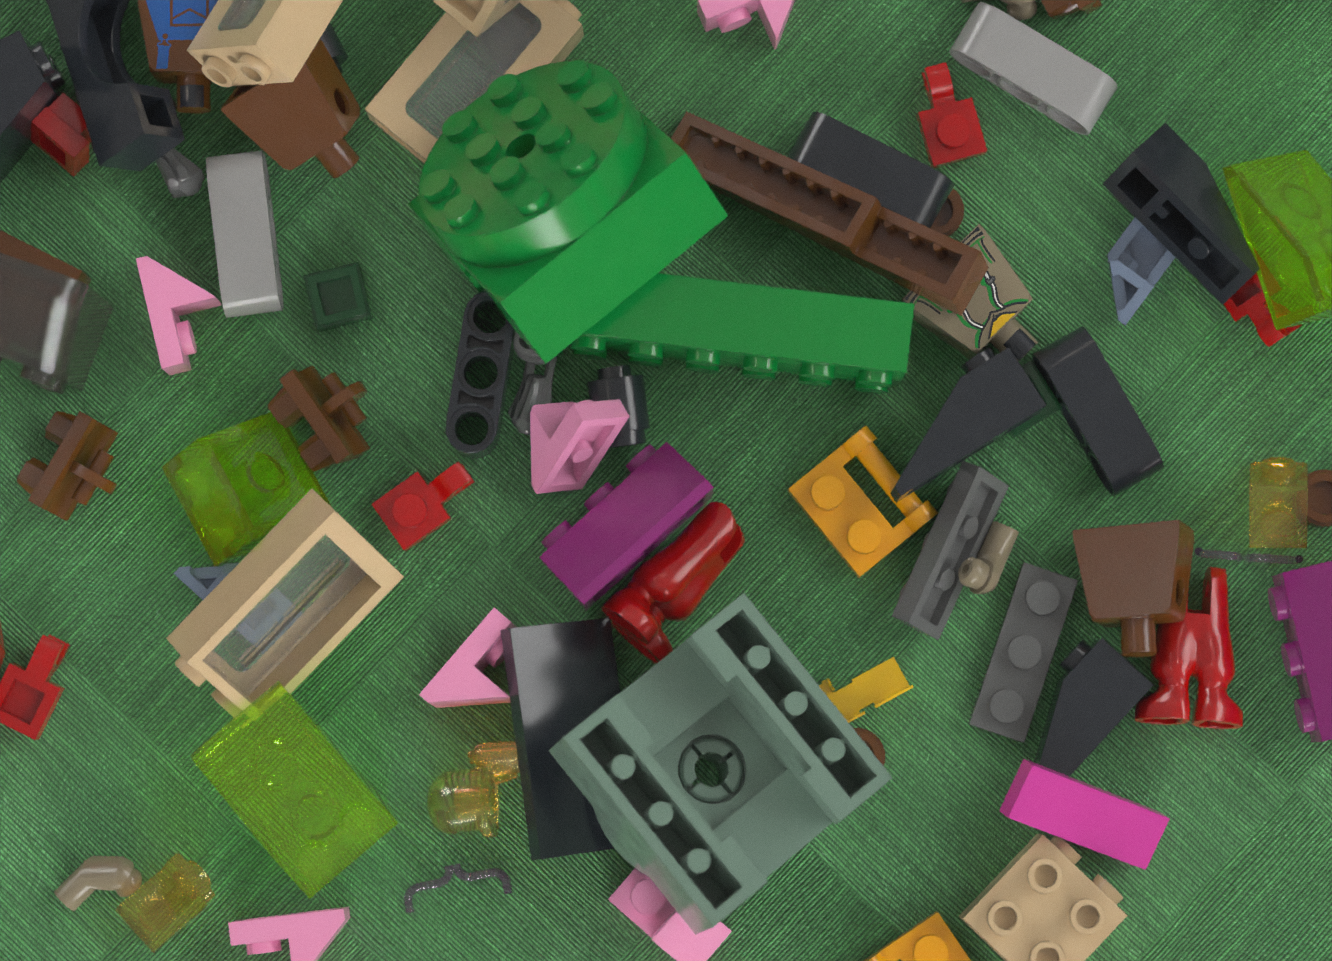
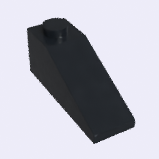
M1166 123L1135 149L1103 183L1222 305L1260 269L1207 164Z
M988 348L961 366L966 374L959 379L890 493L896 503L1035 417L1045 408V402L1010 348L1005 349L996 356Z
M1103 638L1095 640L1090 646L1084 640H1081L1059 664L1066 672L1056 683L1034 763L1070 776L1153 686L1148 679Z

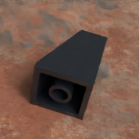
M20 30L0 40V184L33 144L31 141V121L46 106L49 107L61 95L58 88L66 84L51 54H47L42 43L39 41L32 45Z

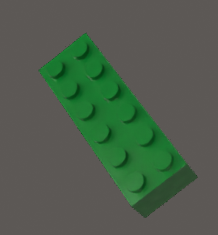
M657 273L567 347L573 349V356L585 359L606 360L607 351L628 354L630 355V363L643 366L660 367L663 366V359L667 358L686 361L685 369L695 372L719 373L720 365L742 367V376L747 378L775 380L777 372L799 374L798 383L805 385L830 387L834 379L855 381V390L884 394L888 393L890 386H899L907 372L914 304Z

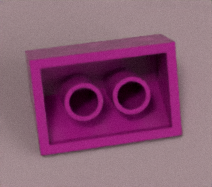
M668 442L658 450L651 444L647 445L625 466L631 474L616 488L609 482L605 483L583 504L589 512L573 527L567 520L563 521L541 542L547 550L539 557L540 560L586 611L713 496L714 487Z
M1332 561L1274 575L1272 578L1275 587L1268 588V600L1275 621L1283 620L1288 641L1281 644L1283 664L1289 677L1296 676L1301 696L1300 699L1294 700L1297 723L1302 733L1309 732L1311 742L1332 740Z

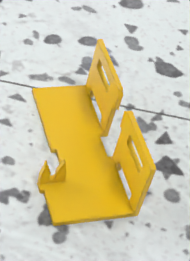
M894 657L852 679V683L836 692H833L835 688L832 686L829 678L821 681L822 684L819 685L848 723L866 714L865 711L859 712L864 707L874 703V707L877 708L913 688V685L910 686Z

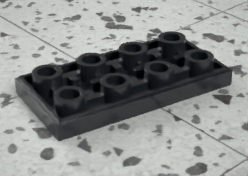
M610 618L501 630L531 860L615 849L604 834L591 803L549 752L564 736L614 696L620 694Z

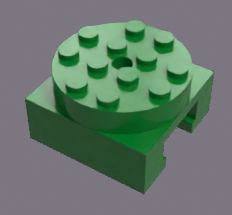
M580 59L538 66L517 75H502L490 84L487 92L473 101L467 108L449 116L442 126L443 133L434 144L423 166L419 181V195L408 203L409 207L452 264L479 293L484 289L488 292L514 330L545 364L728 216L688 154L637 109L618 79L604 67Z

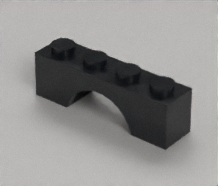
M46 0L99 166L142 171L184 141L185 137L169 89L137 84L129 75L124 65L120 48V31L124 13L130 0Z

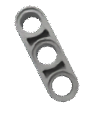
M980 2L977 4L949 50L950 55L961 65L1062 126L1081 135L1090 134L1118 88L1117 83L1097 67L987 3Z
M264 150L206 157L207 183L224 314L226 318L283 311V291L269 173Z

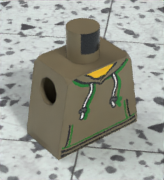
M978 224L961 243L981 251L989 268L962 316L913 291L905 295L901 302L913 303V320L968 359L979 354L991 342L1000 352L1010 348L1019 362L1038 343L1015 319L1030 304L1032 297L988 233Z

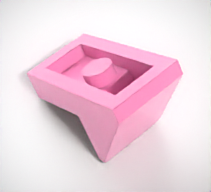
M697 0V13L706 32L719 27L720 31L725 33L751 21L750 13L757 11L772 46L776 49L795 0Z
M150 257L136 258L161 369L169 375L190 371L192 369L188 355L197 353L196 342L189 320L180 322L179 316L218 307L222 303L208 291Z
M620 399L603 401L583 400L577 403L571 401L532 406L530 412L531 485L536 494L583 489L630 417Z
M494 607L419 695L436 708L510 703L509 695L483 673V670L489 664L495 668L505 660L501 630L515 628L516 626Z
M636 868L633 869L608 898L614 906L648 934L655 944L676 961H707L732 932L720 921L713 928L695 935L651 878Z
M349 906L228 922L231 946L246 944L247 955L281 951V940L289 939L291 961H318L350 919Z

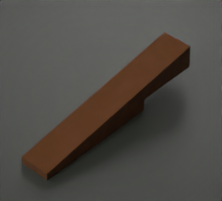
M687 111L671 137L688 154L710 189L962 316L989 268L981 251L882 207L879 200L868 193Z

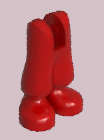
M711 502L705 506L673 543L643 563L634 572L632 580L627 587L616 592L601 607L602 611L612 620L611 625L639 653L654 664L660 662L673 651L669 639L662 630V623H664L665 619L676 622L686 620L697 608L711 585L745 542L743 531L736 523L730 508L721 502Z
M1207 567L1203 582L1202 610L1187 609V597L1186 614L1183 621L1158 624L1156 633L1157 654L1151 656L1150 670L1154 678L1158 680L1159 687L1156 692L1137 703L1135 706V721L1159 725H1178L1189 722L1190 700L1188 687L1189 679L1193 676L1198 682V693L1192 709V725L1214 729H1237L1243 727V711L1227 693L1228 684L1231 683L1235 675V659L1229 624L1228 583L1225 568Z

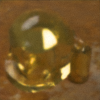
M516 741L479 743L473 750L467 753L470 764L476 765L474 768L443 772L434 779L427 793V811L430 820L438 830L447 835H454L457 832L480 831L484 837L498 836L499 784L517 778L518 773H520Z

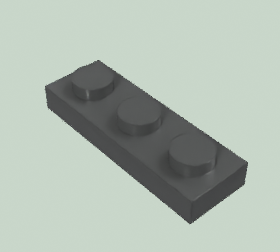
M962 461L955 479L947 489L945 501L934 525L924 539L922 551L907 583L901 589L899 601L892 617L924 635L939 640L964 586L959 581V568L966 559L977 557L1009 486L980 466Z
M1025 562L1021 564L968 725L1024 743L1078 580Z

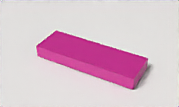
M1023 759L999 810L1012 820L1146 870L1170 818L1157 810L1026 759Z

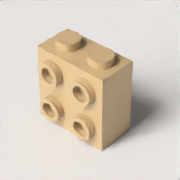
M1036 834L959 917L1004 961H1085L1128 915L1117 906L1123 899L1122 895L1099 874L1091 881L1075 865L1081 859V856L1064 839L1054 836L1051 840H1048L1043 834Z

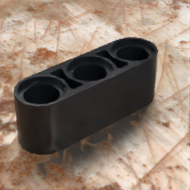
M812 112L787 156L876 197L882 207L928 228L932 227L954 188V183L939 171L820 112Z
M487 291L474 295L467 303L464 311L446 419V435L452 447L460 455L470 459L489 455L497 446L500 438L514 353L513 338L515 330L508 320H506L502 329L495 333H485L476 327V318L482 309L488 306L498 307ZM481 361L492 363L497 368L498 375L496 381L490 387L476 389L467 383V373L473 364ZM469 417H479L488 423L486 438L476 445H467L458 439L457 430L464 419Z
M1081 326L1032 354L1034 364L1062 407L1060 409L1062 415L1102 484L1112 496L1120 494L1164 469L1162 458L1096 342L1084 327Z

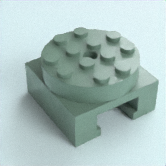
M745 593L689 636L685 642L620 694L614 696L564 736L549 750L551 755L593 806L597 820L613 847L634 868L651 878L695 935L716 926L768 882L766 878L830 824L834 823L835 825L842 821L893 778ZM698 759L708 760L715 765L718 771V782L715 787L705 786L701 782L695 786L692 784L697 779L695 763Z

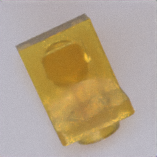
M1270 457L1262 462L1250 463L1249 548H1307V463L1295 462L1287 457Z
M176 853L159 872L120 903L115 911L154 953L204 911L215 897V893L210 888V878L203 868L192 860L186 861L179 853Z

